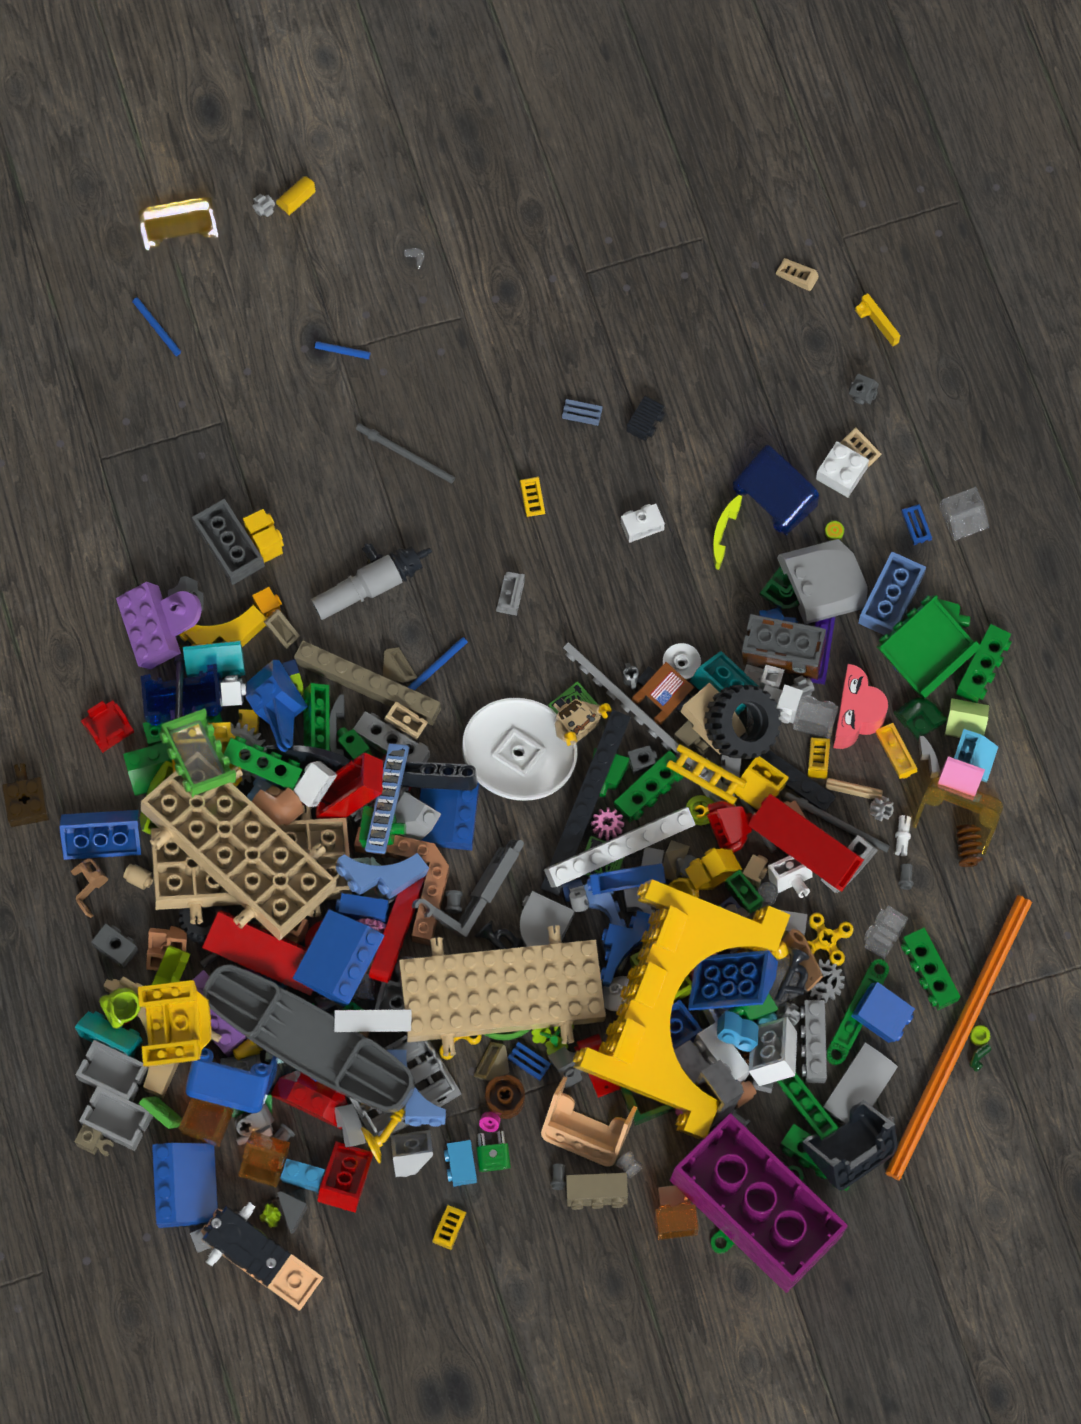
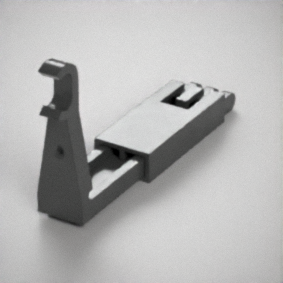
M510 840L506 847L498 848L470 896L473 898L458 922L425 899L414 900L412 908H418L421 903L427 908L424 917L432 916L456 936L466 937L486 903L492 901L519 856L524 842L522 840Z

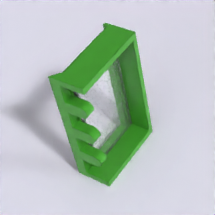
M206 709L162 724L161 732L159 733L162 743H166L168 746L167 752L170 759H174L176 763L175 769L178 776L181 775L184 780L183 786L185 791H189L192 798L197 794L230 782L235 783L236 771H231L228 756L224 757L222 753L221 741L216 740L214 727L212 724H208L206 720Z

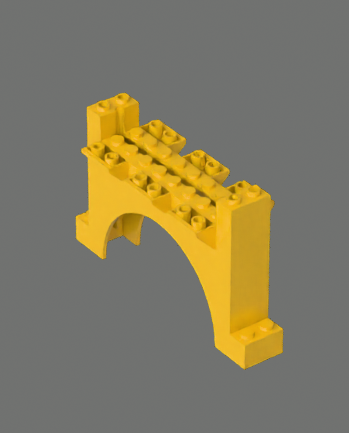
M651 879L640 885L637 895H639L638 901L659 910H656L655 913L652 912L648 921L650 924L649 930L644 932L641 939L643 945L638 955L639 964L635 965L634 968H630L627 975L629 982L627 987L624 986L620 993L621 1003L623 1004H620L617 1009L616 1015H618V1019L613 1021V1023H609L606 1030L608 1037L606 1042L601 1043L599 1052L590 1048H581L580 1051H576L573 1062H575L574 1068L683 1111V1114H679L676 1125H678L677 1131L697 1139H705L709 1133L720 1101L698 1088L683 1071L676 1058L670 1034V1016L676 993L690 971L701 961L716 952L733 948L758 951L772 950L777 952L790 914L771 906H766L757 910L753 920H750Z

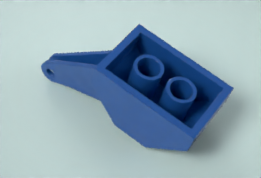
M272 660L247 682L246 699L254 712L270 724L278 748L286 752L288 748L293 746L294 718L308 706L280 660Z

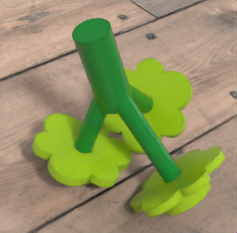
M554 1027L555 1033L552 1034L548 1028L532 1029L533 1042H546L548 1055L564 1046L568 1049V1045L562 1044V1038L558 1037L559 1033H561L560 1027Z

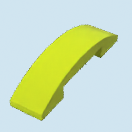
M740 495L728 504L716 526L713 542V560L715 568L718 570L720 569L726 546L720 545L728 518L735 520L737 518L742 503V496Z

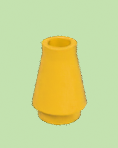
M247 1039L236 1049L232 1050L238 1061L260 1054L263 1048Z

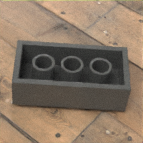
M225 499L192 517L195 528L232 585L265 567L263 557Z

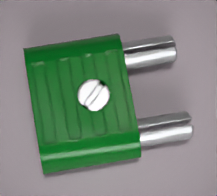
M498 1131L499 1144L485 1145L484 1133H481L483 1146H481L479 1133V1147L476 1148L479 1172L511 1168L508 1144L505 1143L504 1131H501L503 1143L501 1144L500 1131Z

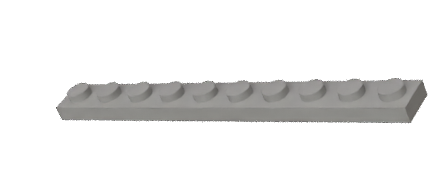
M568 642L563 647L567 651L565 655L572 662L577 660L581 664L579 668L585 674L590 672L594 676L592 680L599 687L604 685L608 689L606 693L613 700L618 698L622 702L620 706L627 713L631 710L636 715L634 719L640 725L645 723L649 727L647 731L654 738L659 736L663 740L661 744L668 751L673 749L677 753L676 757L679 758L681 753L676 751L679 744ZM689 757L685 761L691 766L689 770L693 772L698 763ZM703 768L700 775L705 777L709 771Z

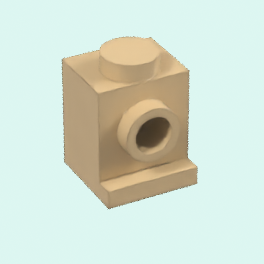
M753 854L743 874L753 886L759 888L761 879L765 877L768 871L765 868L768 859L761 855L756 856Z

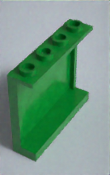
M937 595L926 596L920 602L922 605L917 610L913 608L906 615L908 618L905 621H899L893 626L894 631L889 635H883L878 640L880 643L876 646L921 698H926L981 648L979 643L973 641L937 600Z

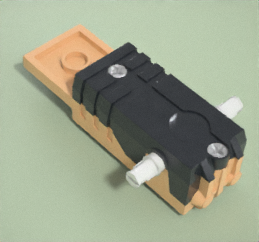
M248 1202L247 1206H244L239 1214L227 1206L223 1210L217 1208L209 1223L201 1230L204 1236L201 1240L213 1248L205 1262L213 1266L221 1255L300 1311L324 1277L293 1256L288 1250L283 1249L281 1245L276 1244L273 1239L268 1238L266 1234L247 1221L255 1208L250 1202Z

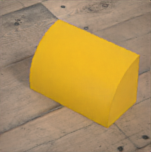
M306 176L302 177L276 200L277 205L290 215L315 193L314 182Z

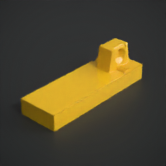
M868 293L864 295L861 303L855 308L856 313L860 318L869 315L890 344L895 346L899 343L900 334Z
M894 723L877 729L876 735L899 779H905L910 777L911 774L916 773L917 767Z

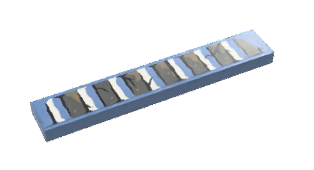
M389 743L383 769V791L376 799L365 847L366 852L386 853L409 752L408 745Z

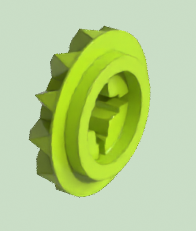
M695 796L686 805L695 824L700 826L710 823L707 817L709 812L705 813L704 817L697 818L696 815H699V812L695 811L696 806L700 804L707 807L708 804L714 803L707 796Z

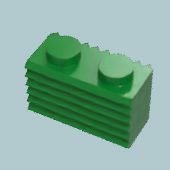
M741 870L736 871L726 879L725 888H727V891H730L729 894H732L737 903L749 914L762 906L763 898Z

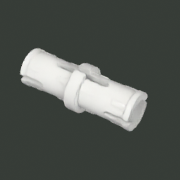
M905 815L899 816L898 832L895 834V838H897L895 855L898 856L900 853L901 856H907L908 840L911 838L909 833L911 817L909 816L906 819Z

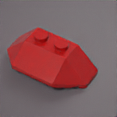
M298 1070L279 1078L271 1093L272 1097L342 1130V1127H337L335 1107L348 1105L345 1095L317 1081L315 1082Z

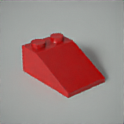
M335 1142L320 1186L317 1202L356 1213L374 1155L373 1152L353 1146L345 1147V1144Z

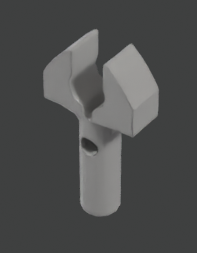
M268 1125L250 1135L238 1137L236 1139L237 1144L242 1145L258 1138L260 1141L266 1140L273 1135V1129L271 1125Z

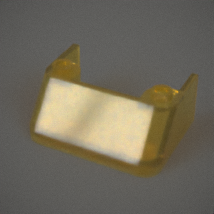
M209 197L149 207L139 211L145 250H149V247L160 246L163 239L195 233L203 235L204 238L218 237L212 200Z
M939 776L934 777L925 792L915 817L913 828L917 827L926 804L939 806L943 800L979 813L980 823L991 829L982 855H985L1003 811L1002 802L980 791H977L974 797L938 784Z

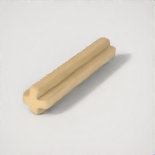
M828 778L826 782V789L868 799H881L883 791L880 789Z

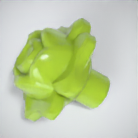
M266 1204L263 1214H260V1220L268 1223L270 1228L277 1227L281 1212L273 1204Z

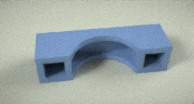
M588 884L583 885L589 909L600 910L608 916L611 924L626 927L624 919H620L618 912H620L618 902L612 899L613 891L593 895L592 891L588 890ZM602 940V945L606 954L607 949L611 950V948L604 947L605 941Z

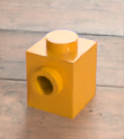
M270 587L252 595L257 609L266 619L276 609L280 610L281 600L277 594L273 595Z

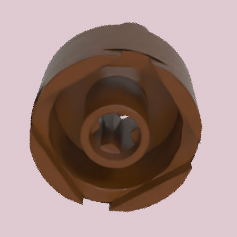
M511 1075L493 1078L488 1083L485 1092L488 1110L502 1119H511L518 1115L525 1104V1090L522 1083ZM509 1094V1099H502V1095Z

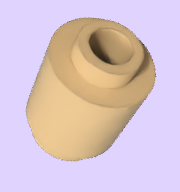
M129 864L123 875L127 882L143 890L146 887L149 888L153 883L152 872L136 864Z

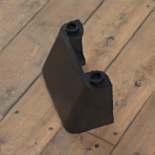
M862 1100L850 1109V1121L823 1140L814 1134L802 1141L805 1152L829 1182L839 1191L846 1189L891 1158L898 1148L895 1124L865 1100Z

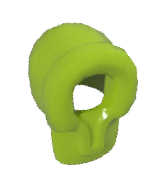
M129 988L116 989L109 995H104L99 999V1003L108 1021L115 1029L133 1020L141 1009L139 1007L138 994Z

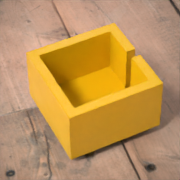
M264 509L243 518L246 533L263 557L264 563L283 554V538L280 531L275 529L270 513L266 514Z
M712 848L706 851V856L701 860L700 858L693 860L689 863L690 866L685 869L696 890H713L736 871L742 870L732 850L723 848Z

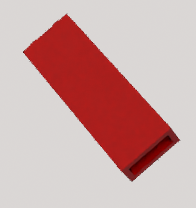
M772 794L763 799L757 813H754L750 818L749 827L841 892L864 861L863 858Z
M223 910L218 911L202 948L311 996L314 990L292 978L308 948L286 938H282L279 941L270 931L250 922L245 924L243 928H240L233 920L236 916Z

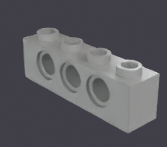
M365 711L353 728L366 744L387 755L389 747L387 742L393 738L397 740L396 744L408 745L413 750V753L407 756L406 762H427L430 758L429 748L421 742L416 743L410 735L405 732H398L395 726L380 721L381 718L374 713L369 714ZM374 729L381 730V733L378 735H374L371 732Z

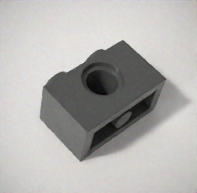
M105 924L91 941L94 948L123 969L138 952L137 943L129 936L127 938L123 937L121 931L114 925L110 927ZM113 942H121L120 947L116 949L111 947Z

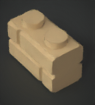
M398 702L394 703L384 719L386 723L392 724L400 732L410 735L414 741H417L428 723Z

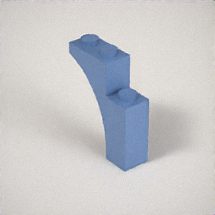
M418 853L402 862L385 866L363 864L349 858L345 854L339 857L336 863L338 874L347 880L349 888L356 892L358 896L378 884L380 892L386 895L388 899L425 877L429 870V867Z
M386 1050L407 1067L406 1050ZM415 1087L411 1098L405 1105V1124L411 1126L429 1124L433 1127L445 1125L446 1109L429 1102Z

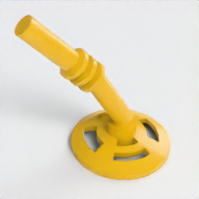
M405 1106L401 1110L392 1113L390 1122L380 1136H373L366 1128L361 1127L363 1135L378 1163H381L380 1147L383 1146L382 1143L386 1142L398 1122L402 1121L401 1118H403L405 1113Z

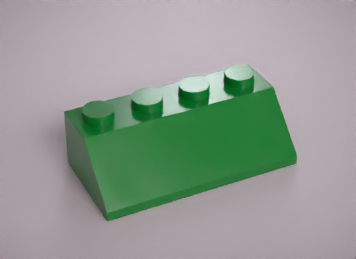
M166 743L123 754L135 796L148 792L151 781L165 761L172 763L167 752L168 746Z

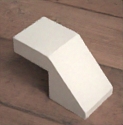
M746 665L744 672L764 689L765 685L779 688L784 670L765 665V669Z

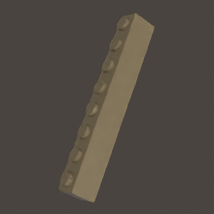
M302 641L294 656L297 665L387 706L392 707L395 702H398L418 715L419 718L426 720L429 725L433 726L441 711L439 701L308 642Z

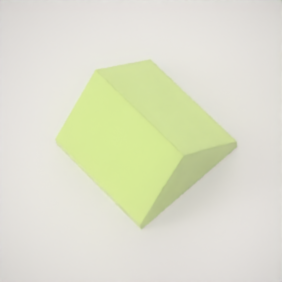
M951 698L945 735L961 738L963 729L984 736L988 721L989 705Z

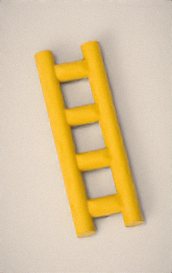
M679 744L676 751L680 752L681 755L676 763L670 760L666 767L734 805L737 800L733 796L734 791L738 786L744 788L747 782ZM688 757L698 763L693 772L682 767ZM704 767L715 772L709 782L699 777ZM721 776L731 781L726 791L716 786Z

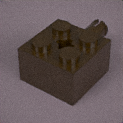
M20 763V767H18V764L14 765L16 782L2 784L10 826L16 827L49 820L44 784L41 777L28 779L26 764Z

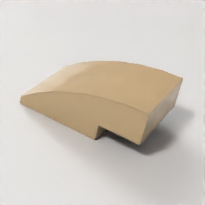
M709 683L685 703L680 712L694 725L692 729L720 755L719 749H715L712 746L713 741L708 740L707 734L709 732L708 729H705L704 725L707 723L705 712H709L707 706L709 702H714L713 696L719 693ZM734 712L732 725L736 735L740 738L746 732V729Z

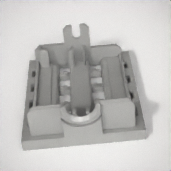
M406 1035L383 1048L385 1050H406L407 1063L413 1059L417 1061L418 1065L410 1069L415 1079V1084L424 1079L428 1080L430 1086L419 1091V1093L432 1104L441 1107L462 1095L430 1040L407 1042ZM429 1051L431 1057L427 1055L426 1060L422 1062L419 1056ZM440 1070L444 1077L434 1083L431 1075ZM349 1098L366 1129L373 1136H380L390 1122L392 1113H385L376 1109L379 1115L370 1119L367 1112L375 1108ZM405 1113L403 1118H401L402 1121L398 1122L390 1136L409 1126V1124L403 1122L405 1120Z

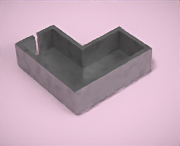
M689 1040L675 1049L674 1052L681 1068L689 1079L703 1092L720 1101L710 1127L711 1129L733 1111L744 1093L743 1086L731 1075V1070L726 1063L723 1064L720 1059L711 1065L708 1060H704L699 1047Z

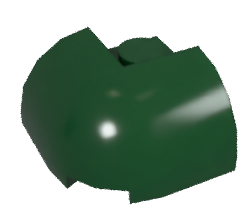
M779 567L759 595L780 609L796 607L799 601L788 575L784 574L782 568Z
M918 697L910 700L893 713L901 724L909 729L917 741L920 736H925L930 731L933 732L947 722V718L936 704L927 698Z

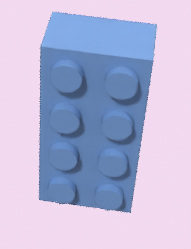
M891 552L862 610L858 624L883 635H889L893 632V626L902 621L922 581L926 567Z

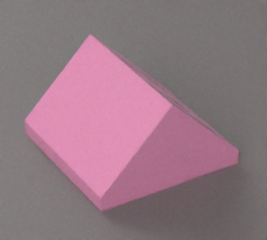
M948 757L941 769L938 784L975 797L985 769Z

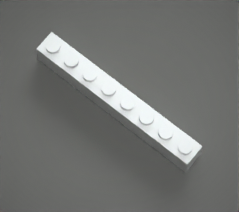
M681 808L544 869L551 887L560 886L695 826V822L689 808Z

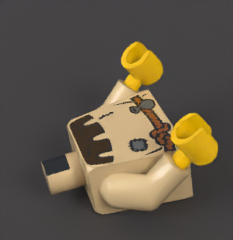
M560 698L554 704V707L559 711L554 724L556 736L565 741L567 746H573L599 725L600 715L604 719L608 717L606 712H612L610 705L604 703L600 706L579 701L578 699L567 704Z

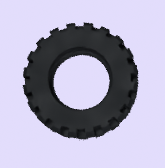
M733 685L723 688L720 693H716L713 696L714 702H709L707 706L709 712H705L707 723L704 724L705 729H708L709 732L707 734L708 740L713 741L712 746L715 749H719V753L728 755L730 758L750 759L767 753L770 750L769 746H774L776 743L775 737H779L780 730H778V727L781 726V720H779L778 716L781 715L780 709H776L777 702L775 699H770L771 694L763 691L761 687L753 685ZM742 703L750 709L754 720L753 729L744 740L736 735L732 725L733 714Z

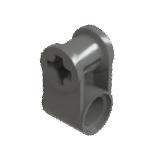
M264 1103L260 1112H244L236 1117L234 1124L240 1135L247 1136L273 1123L274 1118L266 1103ZM244 1121L248 1126L246 1128H244L241 1124Z

